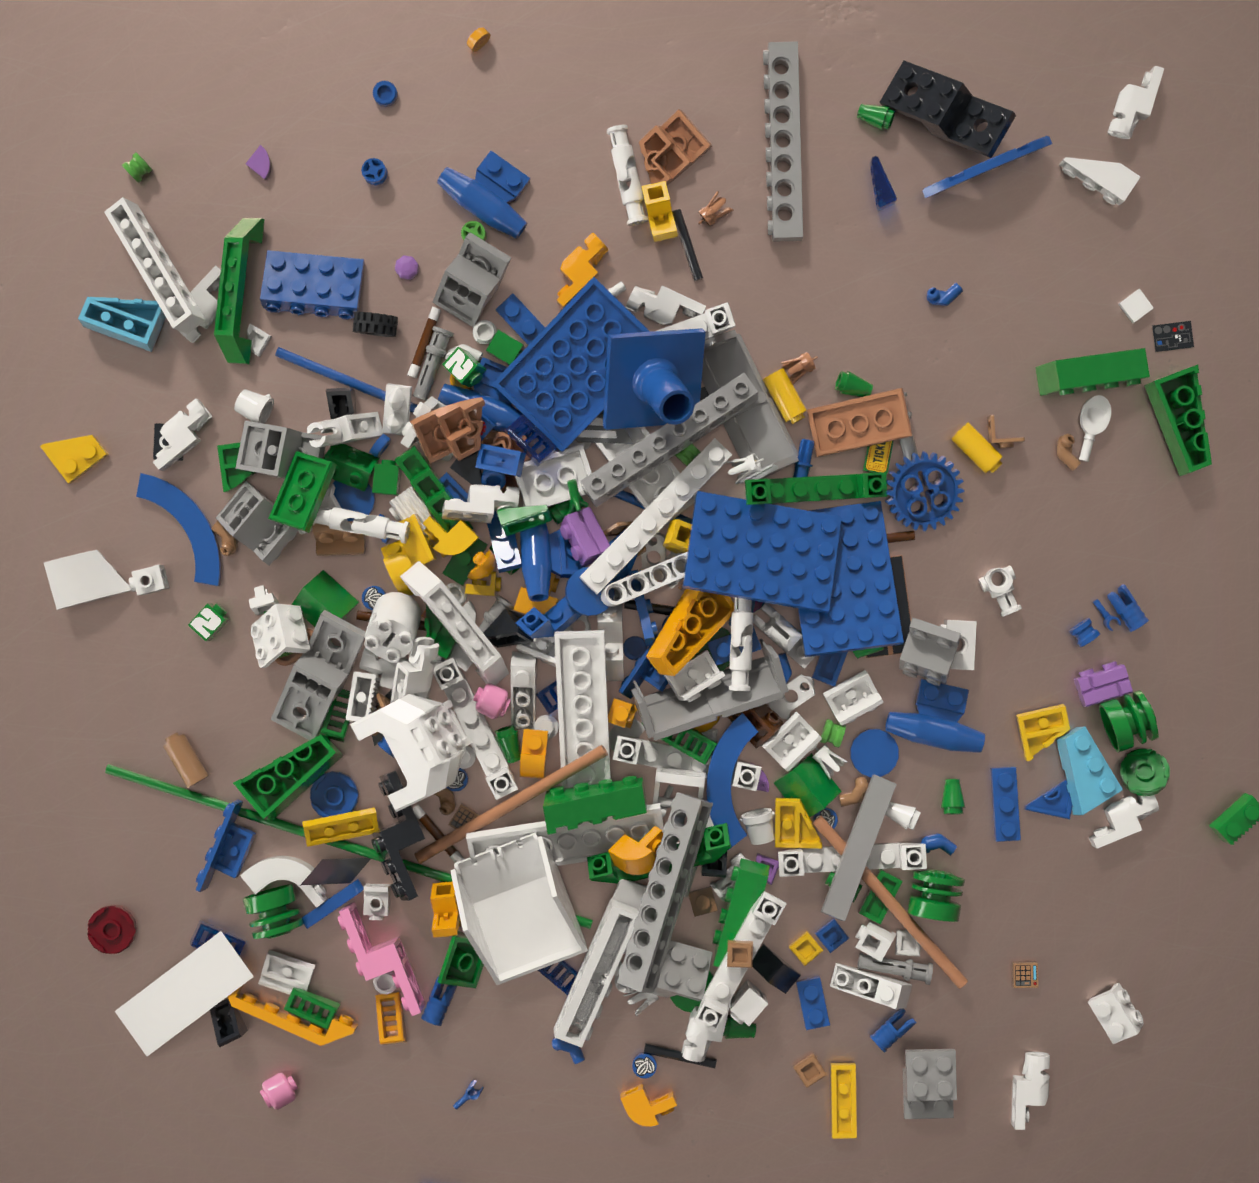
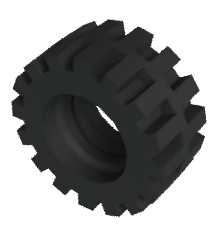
M371 312L354 313L353 332L396 337L398 317Z

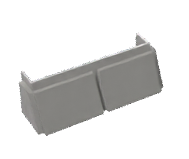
M732 330L715 335L705 341L702 382L708 394L711 395L742 373H745L758 391V400L723 423L740 459L746 458L753 453L757 455L759 460L764 458L760 462L762 469L739 481L741 484L745 480L764 479L798 462L797 456L799 453L772 398L767 395L768 390L741 335Z
M760 639L764 657L752 661L748 684L751 687L750 691L729 690L732 670L726 669L723 670L725 676L720 679L721 683L710 690L708 688L700 691L701 696L691 702L687 700L679 701L672 688L643 696L636 681H633L635 689H632L631 692L648 738L653 737L654 740H659L716 721L717 716L721 715L722 718L784 698V693L788 692L778 654L770 644L766 645L763 639Z

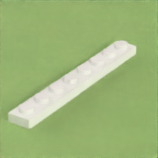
M714 438L579 578L593 592L598 594L724 465L732 454Z

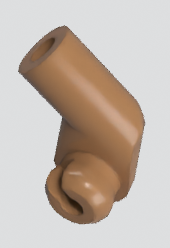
M1065 434L1057 441V456L1074 471L1081 462L1072 454V446L1075 443L1074 437L1071 434Z
M217 521L211 530L221 537V554L230 556L236 552L237 540Z
M859 777L855 780V788L851 793L839 795L841 807L863 801L869 785L865 777Z
M445 788L434 794L439 797L440 812L443 815H450L456 806L453 792Z

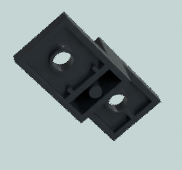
M903 60L880 100L882 106L890 107V110L921 121L932 135L989 158L993 157L1016 117L1015 113L1011 110L972 96L963 82ZM912 87H918L915 94L908 95V91ZM981 123H988L985 130L977 131V127Z
M396 771L379 777L381 782L378 785L383 796H388L403 788ZM392 804L388 805L389 811L393 818L397 817L398 822L372 833L374 839L371 842L376 853L380 852L384 861L381 862L385 874H390L393 884H391V888L395 897H400L404 901H410L418 897L399 850L424 840L425 837L411 805L395 812Z

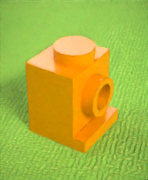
M614 698L608 714V722L631 729L637 712L636 705Z

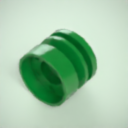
M1140 690L1133 693V699L1128 694L1124 695V708L1116 699L1099 705L1104 729L1111 745L1118 753L1134 747V735L1141 744L1147 742V737L1151 741L1159 737L1155 713Z
M939 870L913 871V878L921 880L923 883H912L911 887L922 893L921 895L910 896L907 913L932 920L958 922L961 905L951 901V897L962 896L963 891L952 887L964 886L965 879Z
M293 884L270 888L243 898L246 914L259 915V918L249 923L250 927L262 926L261 929L252 932L253 939L275 938L288 934L295 928L303 925L302 918L290 919V917L299 914L300 909L287 908L288 904L297 899Z

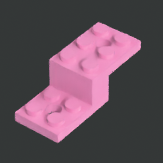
M355 902L345 905L339 911L338 921L342 930L346 929L349 939H347V944L350 952H355L358 959L356 967L359 975H364L367 981L394 970L395 974H392L393 981L397 988H401L404 997H401L404 1009L410 1011L411 1016L421 1013L426 1003L400 936L372 947Z

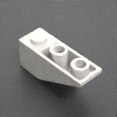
M1065 157L1059 164L1063 167L1062 171L1072 178L1078 177L1084 181L1082 184L1091 191L1097 190L1104 195L1103 199L1112 205L1122 204L1140 179L1139 175L1121 163Z
M512 651L510 666L511 725L514 726V729H534L536 722L537 658L523 652Z
M836 963L830 987L894 1009H903L907 1007L912 984Z

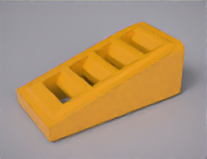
M400 992L375 995L380 1044L389 1045L407 1042ZM395 1001V1005L383 1007L382 1002ZM396 1011V1015L384 1017V1012ZM397 1021V1025L386 1027L385 1022ZM398 1031V1035L387 1037L386 1032Z

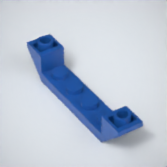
M626 529L611 540L609 544L611 545ZM638 553L612 579L613 583L629 575L628 572L632 570ZM565 596L544 615L533 607L516 624L532 639L554 637L555 632L566 630L582 615L574 611Z

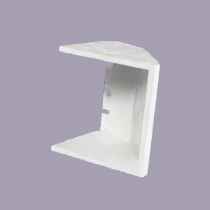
M537 832L520 838L523 844L521 846L514 840L498 846V855H496L494 849L475 855L477 863L473 864L472 859L467 858L454 863L455 869L451 870L463 932L496 985L588 951L560 871L545 838L539 837Z

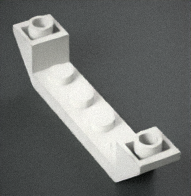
M727 302L704 310V314L657 331L703 328L706 332L705 340H708L715 335L732 329L736 324Z
M418 561L400 576L412 593L423 599L476 665L477 669L475 671L486 684L492 683L497 685L509 674L499 652L444 583L426 566Z
M452 657L436 665L433 674L441 690H444L448 700H451L452 708L466 736H469L472 741L471 746L487 776L485 779L495 799H500L518 790L510 766L494 739L495 736L485 716L475 709L477 702L473 700L474 693L455 659Z
M618 735L612 760L655 768L664 767L706 773L705 779H707L712 755L707 764L704 765L670 745ZM737 760L732 774V786L757 791L762 767Z
M874 844L866 866L869 870L901 868L902 870L927 869L926 844ZM825 846L822 849L797 848L778 852L779 877L804 876V873L835 872L842 856L833 846Z
M765 891L751 907L734 938L737 941H753L752 960L771 925L776 924L787 904ZM726 953L705 991L693 1022L716 1033L727 1013V1006L748 968L727 967Z

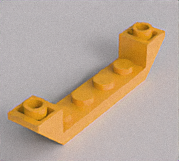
M243 985L228 996L232 1007L319 1046L353 1034L358 1024L353 1023V1018L341 1014L333 1018L326 1032L324 1028L313 1023L308 1024L301 1021L302 1018L290 1012L286 1014L279 1011L280 1008L272 1003L267 1002L263 1004L257 1001V997L250 993L241 994Z

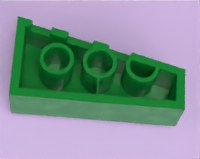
M1145 348L1055 360L1035 367L1040 396L1059 393L1060 396L1074 394V390L1082 389V393L1096 391V387L1104 386V389L1119 387V383L1126 382L1127 386L1141 384V379L1150 377Z
M1198 364L1144 385L1179 476L1212 465L1208 433L1205 430L1204 423L1206 419L1205 410L1202 409L1201 402L1202 388L1198 380Z
M320 734L293 749L292 752L283 757L280 756L267 766L253 771L247 777L239 779L233 784L263 819L273 821L333 766L343 754L328 737Z
M628 776L624 777L621 781L613 782L611 779L599 781L598 784L592 785L578 783L571 788H564L563 786L552 787L549 791H546L543 804L547 834L556 833V828L564 826L568 830L577 829L578 825L587 821L593 825L600 824L610 816L614 820L647 813L643 778Z
M741 858L739 866L733 867L730 879L734 881L733 887L727 888L724 901L728 902L726 909H721L718 923H722L720 930L715 929L712 944H716L713 966H720L728 950V940H734L751 907L765 891L769 876V865Z

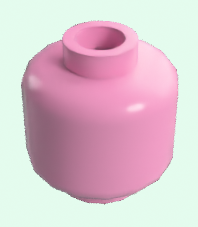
M492 683L486 684L483 689L479 687L473 698L477 702L475 706L476 711L491 719H496L499 716L503 717L511 701L506 690Z
M278 1073L262 1083L263 1090L260 1093L268 1108L273 1107L275 1110H279L295 1100L296 1095L294 1091L298 1087L292 1076L286 1078L283 1073Z

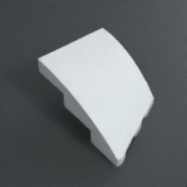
M98 550L44 562L57 610L131 591L130 585L124 581L116 569L106 561L105 557Z

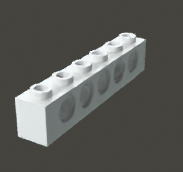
M122 197L108 208L105 214L172 328L188 334L206 319L138 204Z

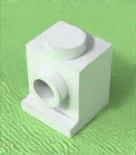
M155 565L132 571L133 577L129 578L130 588L132 592L136 591L137 595H146L170 588L164 565ZM145 576H148L150 579V583L148 585H144L143 578Z
M367 883L364 886L363 915H369V920H383L384 916L390 914L391 884ZM373 899L379 900V907L372 906Z
M870 921L867 927L862 924L856 935V938L859 939L856 948L881 962L896 933L893 931L891 933Z

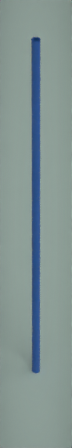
M278 347L275 356L385 401L386 391L283 348ZM411 402V413L414 412L415 408L417 407V404ZM533 453L534 456H535V459H536V458H539V457H542V456H540V455H538V454ZM622 490L613 496L645 510L634 494ZM682 514L675 518L692 524V519Z

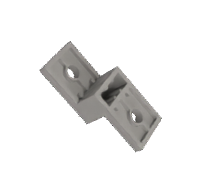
M324 610L310 638V650L305 654L303 653L294 664L271 720L308 740L317 737L333 701L344 688L364 643L365 631ZM331 638L338 639L341 642V646L334 645ZM297 707H302L307 715L299 713Z

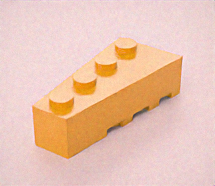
M685 589L646 655L647 659L659 674L676 676L729 620L731 613L734 611V602L729 596Z

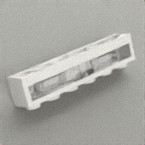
M610 899L553 1028L555 1038L581 1048L585 1040L589 1041L593 1032L592 1023L594 1019H598L601 1015L603 1008L601 1003L604 997L607 998L612 989L611 980L614 975L617 976L619 974V968L622 965L620 960L623 953L626 954L627 952L626 946L634 930V921L639 914L637 908Z

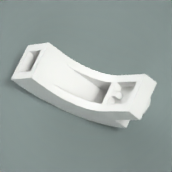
M291 856L269 857L254 864L240 875L255 894L273 881L288 880L297 884L316 908L328 899L325 896L327 892L322 885H301L314 870V867L299 858Z

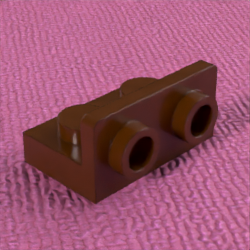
M767 704L727 717L733 722L741 713L745 714L758 730V733L750 739L751 744L756 749L773 736L783 725L779 715L772 711Z

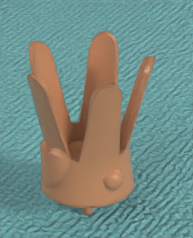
M719 191L716 192L705 208H701L698 212L703 218L698 223L699 225L705 221L711 227L716 223L717 219L734 211V209L725 208L716 213L726 203V198L718 197L714 201Z
M808 352L801 354L799 358L781 362V364H784L781 368H784V370L788 369V374H792L789 379L791 382L793 381L792 384H795L807 372H812L816 369L813 360L818 357L811 358Z

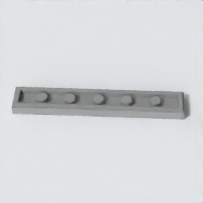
M875 774L872 775L821 909L822 913L841 921L846 920L897 785L896 783Z

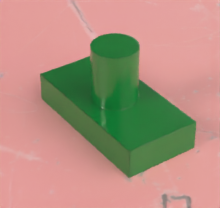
M477 539L466 551L453 555L442 574L464 586L468 580V574L477 565L473 562V557L478 552L484 553L488 544Z

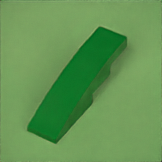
M414 445L398 456L395 462L410 480V484L423 499L426 507L448 533L460 520L442 519V509L445 500L449 501L454 498ZM464 521L471 529H474L470 521Z

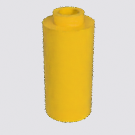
M784 368L762 380L785 422L791 421L794 424L805 418L803 413L807 409Z
M969 422L951 438L984 473L988 471L994 473L1002 465L1000 459L1003 456Z

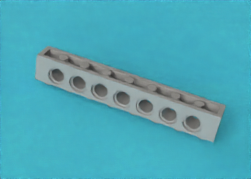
M798 41L769 42L767 50H763V65H768V74H764V89L769 90V99H764L765 114H769V123H765V138H770V147H766V162H770L771 172H766L767 187L771 186V196H767V211H772V220H768V235H772L773 242L802 241L803 209ZM782 64L787 68V72L785 74H778L774 67ZM777 89H785L788 96L780 99L775 95V91ZM778 113H785L789 120L786 123H780L776 120L775 116ZM779 137H785L788 139L789 145L782 148L777 145L776 140ZM785 161L790 165V169L787 172H781L778 170L777 164ZM782 185L789 187L790 195L781 196L777 191L778 187ZM788 210L791 213V219L788 221L781 220L778 212Z
M742 373L697 403L692 415L685 422L677 425L665 424L581 480L583 490L594 506L598 507L758 400L757 389L747 375Z
M678 792L672 800L671 812L668 821L664 825L661 844L656 850V860L653 869L649 873L646 892L641 898V908L634 921V930L626 946L627 952L624 962L619 968L617 983L642 993H654L713 803ZM687 816V823L684 825V819ZM678 840H679V841H680V845H679V848L677 849L676 844H677V842H678ZM670 864H672V871H671V872H669V866H670ZM664 888L665 893L662 897V889ZM657 911V918L655 920L654 914ZM648 935H649V936H650V941H649V943L647 944V937H648ZM642 959V966L640 968L639 962Z

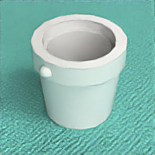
M244 389L239 394L234 409L252 422L265 424L272 412L274 399L271 398L270 394L261 395Z
M771 808L751 810L741 816L740 821L746 827L751 844L761 845L775 839L773 825L775 812Z

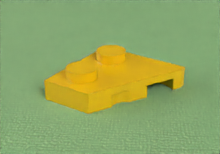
M94 435L46 443L40 446L68 484L74 482L109 455Z
M1064 704L1016 715L1026 761H1031L1034 758L1033 756L1044 747L1047 748L1054 743L1057 737H1061L1070 730L1067 710Z
M776 798L775 848L822 849V841L801 799Z

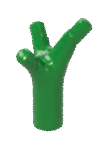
M576 479L567 481L570 506L566 515L574 512L575 508L577 512L581 511L580 505L587 508L589 503L585 502L580 496Z

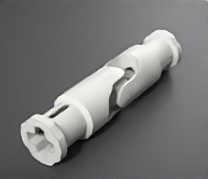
M618 125L608 128L607 134L611 137L613 146L611 153L617 172L622 202L626 206L629 218L627 224L628 226L638 225L647 222L648 216H645L642 204L644 197L636 169L632 145H629L626 132L628 126ZM631 181L630 187L627 186L626 182Z
M320 507L313 525L315 523L327 525L330 529L364 534L380 539H397L405 544L410 533V522L390 521V518L366 515L361 512L336 507L333 509ZM347 518H354L353 523L350 524Z
M736 597L734 599V611L731 613L729 669L732 670V679L729 690L750 691L751 687L748 684L749 671L752 669L754 613L751 612L752 600ZM739 646H744L742 653L740 652Z

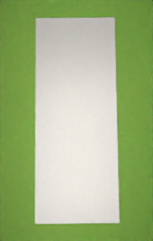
M220 931L115 1012L145 1055L149 1056L254 976Z

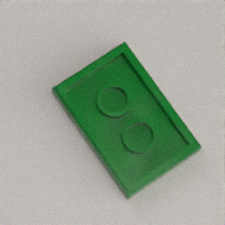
M296 451L268 519L310 533L337 464Z

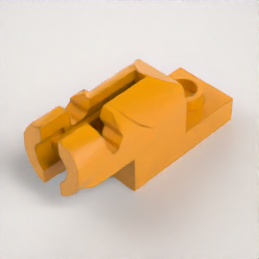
M591 233L584 240L588 250L578 246L562 262L560 270L572 283L571 286L566 284L557 293L559 296L557 303L562 308L593 277L597 278L599 276L593 265L597 266L608 251V248L594 233Z

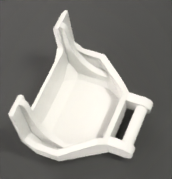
M408 694L350 724L358 741L376 732L382 733L407 780V786L388 795L395 812L445 789L456 780L466 746L470 745L472 741L464 733L451 708L453 704L450 699L441 703Z

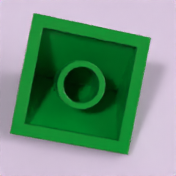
M322 570L302 588L291 605L300 606L303 617L316 627L319 617L324 610L344 620L357 606L359 601L325 570Z
M812 753L801 760L796 767L773 782L785 798L801 799L809 817L823 810L842 792L832 778L829 780L820 763L812 758L814 756Z
M458 931V935L452 936L437 982L476 989L484 964L463 932Z

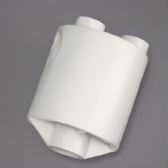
M390 592L377 599L365 632V647L376 656L386 659L391 663L398 662L400 658H404L409 654L414 645L422 618L421 608L411 596L400 592Z

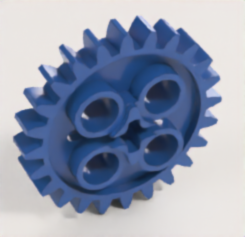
M922 451L921 458H919L916 453H912L911 461L903 457L905 463L903 466L898 463L895 464L898 469L897 473L889 472L894 478L893 480H887V484L891 486V489H887L886 494L891 497L885 502L888 505H893L889 511L892 514L897 513L895 516L897 521L904 519V526L908 527L911 524L912 529L917 530L920 525L921 529L926 531L929 524L935 530L937 527L936 522H940L944 526V518L947 516L953 519L950 512L952 510L959 511L955 504L956 502H963L958 497V494L965 492V490L958 487V485L964 481L961 478H955L960 471L957 469L951 470L954 463L949 461L945 464L946 457L941 456L937 460L938 457L935 452H932L930 457H928V454ZM919 471L922 472V473H921L922 483H921V480H920V478H919V476H918V472H919ZM932 471H937L938 476L936 480L929 482V474ZM914 478L915 483L913 487L906 489L905 482L907 479ZM923 485L929 489L925 491L927 500L923 495L920 494L924 491ZM938 494H943V501L935 505V497ZM915 501H920V508L912 512L911 505ZM927 501L931 507L929 512L927 511Z

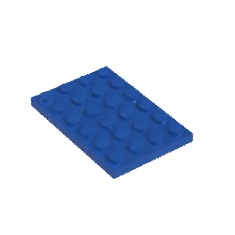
M593 277L492 384L563 452L604 410L608 334L650 331L604 285Z
M697 491L682 588L828 613L830 610L842 517L773 504L746 505L745 499Z
M881 501L809 510L840 516L842 519L830 610L828 613L798 608L805 657L903 644Z

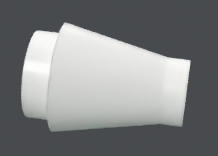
M890 801L885 815L906 830L907 828L914 830L921 812L917 811L916 807Z

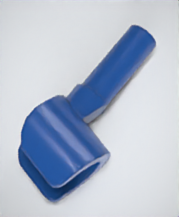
M1098 599L1093 602L1104 618L1103 625L1105 628L1113 631L1109 626L1110 621L1113 619L1117 625L1121 626L1120 619L1110 615Z
M477 1080L471 1081L464 1096L453 1105L456 1110L466 1101L478 1099L484 1087L480 1090L474 1089Z

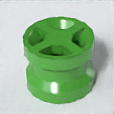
M137 152L132 155V159L129 162L122 164L124 169L138 183L143 180V176L146 173L153 171Z
M469 221L462 227L461 236L463 240L470 232L486 241L487 234L480 222Z
M691 444L676 454L675 457L685 466H688L701 452Z
M827 719L820 742L833 743L834 747L839 748L845 734L846 725H837L832 720Z

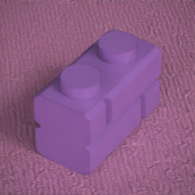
M591 507L564 517L560 531L565 540L568 539L572 546L571 553L576 561L579 560L583 567L592 564L610 544Z
M1113 661L1103 664V670L1094 672L1093 668L1079 672L1080 677L1074 678V683L1081 705L1089 707L1133 693L1124 664L1117 665V662Z

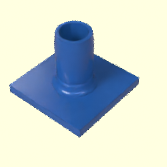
M703 328L608 334L603 427L605 430L660 426L667 423L677 425L690 418L695 405L700 402L706 335Z

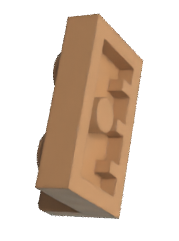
M317 523L312 526V532L316 540L317 556L365 553L364 534L330 529L327 525Z

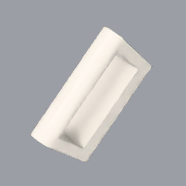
M657 767L653 804L660 803L661 807L671 808L673 798L659 797L660 782L699 787L698 798L703 800L706 773Z

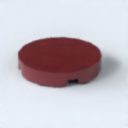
M116 905L105 906L96 911L89 919L87 926L88 940L95 949L105 954H117L130 947L135 940L137 932L136 921L132 914L125 908Z

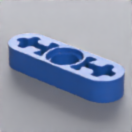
M359 879L303 916L302 920L306 929L362 892L364 886Z

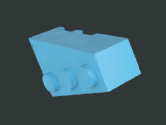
M87 297L78 320L87 329L152 352L166 316L157 301Z
M1085 726L1075 727L1056 739L1062 768L1065 770L1068 783L1066 785L1067 790L1071 796L1073 815H1084L1123 790Z

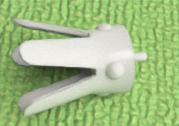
M753 453L746 458L726 461L727 463H732L734 467L728 473L734 475L742 472L738 475V480L735 482V484H738L739 481L745 479L750 474L761 470L760 462L764 458L759 460L757 455Z
M826 744L820 749L816 747L817 752L812 757L820 763L829 780L834 775V771H840L839 766H843L844 763L848 762L833 753Z
M634 991V992L625 994V995H623V996H628V995L637 993V992H639V991ZM640 992L630 998L627 1003L633 1005L646 999L635 1012V1015L638 1016L648 1005L658 1000V996Z

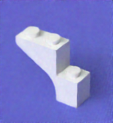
M614 589L615 595L613 601H618L619 593L616 589ZM622 604L609 607L606 611L597 615L598 630H604L607 681H624Z

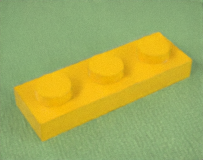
M375 807L302 822L307 847L370 835L379 830Z
M831 1063L832 1139L857 1138L855 1063Z

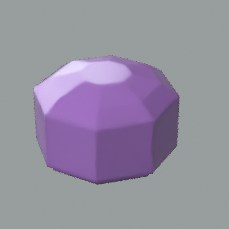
M402 256L396 261L395 271L401 279L412 280L418 275L419 265L413 257Z

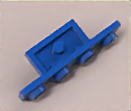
M667 616V617L664 619L663 624H662V628H663V626L665 625L666 621L668 620L669 616ZM649 646L645 653L637 659L634 669L621 683L619 693L629 699L633 697L631 690L635 689L633 681H636L640 687L643 681L646 680L662 692L668 685L665 676L659 674L646 657L652 646Z
M239 799L229 803L223 812V817H225L223 824L217 828L214 834V839H216L214 846L208 850L205 856V861H207L205 868L199 872L196 878L198 883L196 891L202 892L209 887L215 870L233 878H237L240 874L256 833L235 823L243 801Z

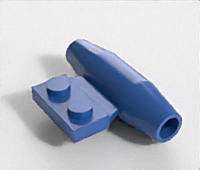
M490 151L478 166L475 180L449 167H446L439 176L437 184L460 206L490 227L515 239H518L525 230L528 223L508 203L518 198L530 182V177L493 151Z
M482 357L480 364L486 371L483 374L482 380L474 385V390L449 384L443 385L438 401L447 406L460 401L482 397L485 401L482 413L495 424L493 430L505 434L525 435L527 439L529 438L534 424L519 410L512 407V403L492 384L506 370V366Z
M544 523L520 532L522 573L529 600L539 602L549 598L551 572L560 576V578H570L574 572L584 568L579 560L576 561L571 553L572 546L568 539L565 540L560 529L549 534L547 524Z
M924 679L920 680L915 703L918 713L889 712L885 725V731L911 742L949 751L981 753L985 742V733L958 723L965 713L969 690L942 683L938 686L928 683Z

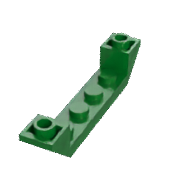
M242 218L224 237L214 336L227 363H250L252 340L241 338L239 334L249 243H262L265 221L263 218Z
M886 472L745 480L746 505L887 497Z
M727 823L705 828L704 837L702 838L693 867L713 863L731 848ZM609 852L587 857L589 879L591 881L618 884L621 879L634 882L649 877V873L631 875L614 866ZM672 864L669 866V872L672 871Z

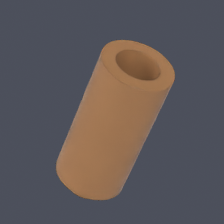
M177 732L165 739L167 744L163 748L187 788L209 776L185 734L179 736Z

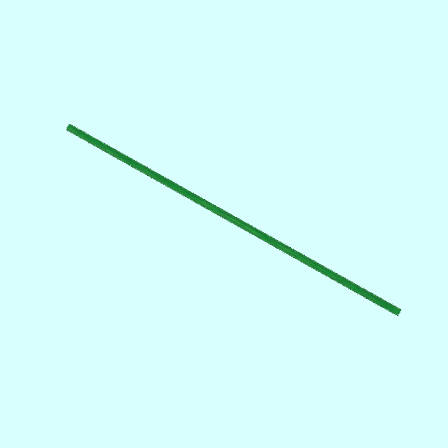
M110 764L105 769L106 774L224 811L229 804L228 802ZM241 807L238 816L305 837L303 826L275 818L273 821L265 820L258 812ZM346 840L325 843L326 845L379 862L384 861L380 852L376 853L374 849ZM402 859L407 871L441 882H452L451 874ZM576 915L581 927L591 928L593 920Z

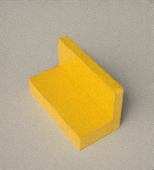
M413 514L399 521L400 523L410 522L408 540L406 544L403 543V546L412 566L418 561L425 565L436 560L437 558L426 533L423 531L424 528L418 514Z

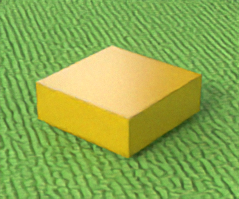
M808 931L789 946L804 966L823 951Z

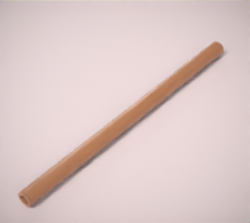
M603 745L598 746L414 853L416 860L420 864L466 838V833L482 829L608 756Z
M822 815L819 816L812 824L842 856L846 842ZM866 866L861 878L952 982L959 989L966 985L968 980Z

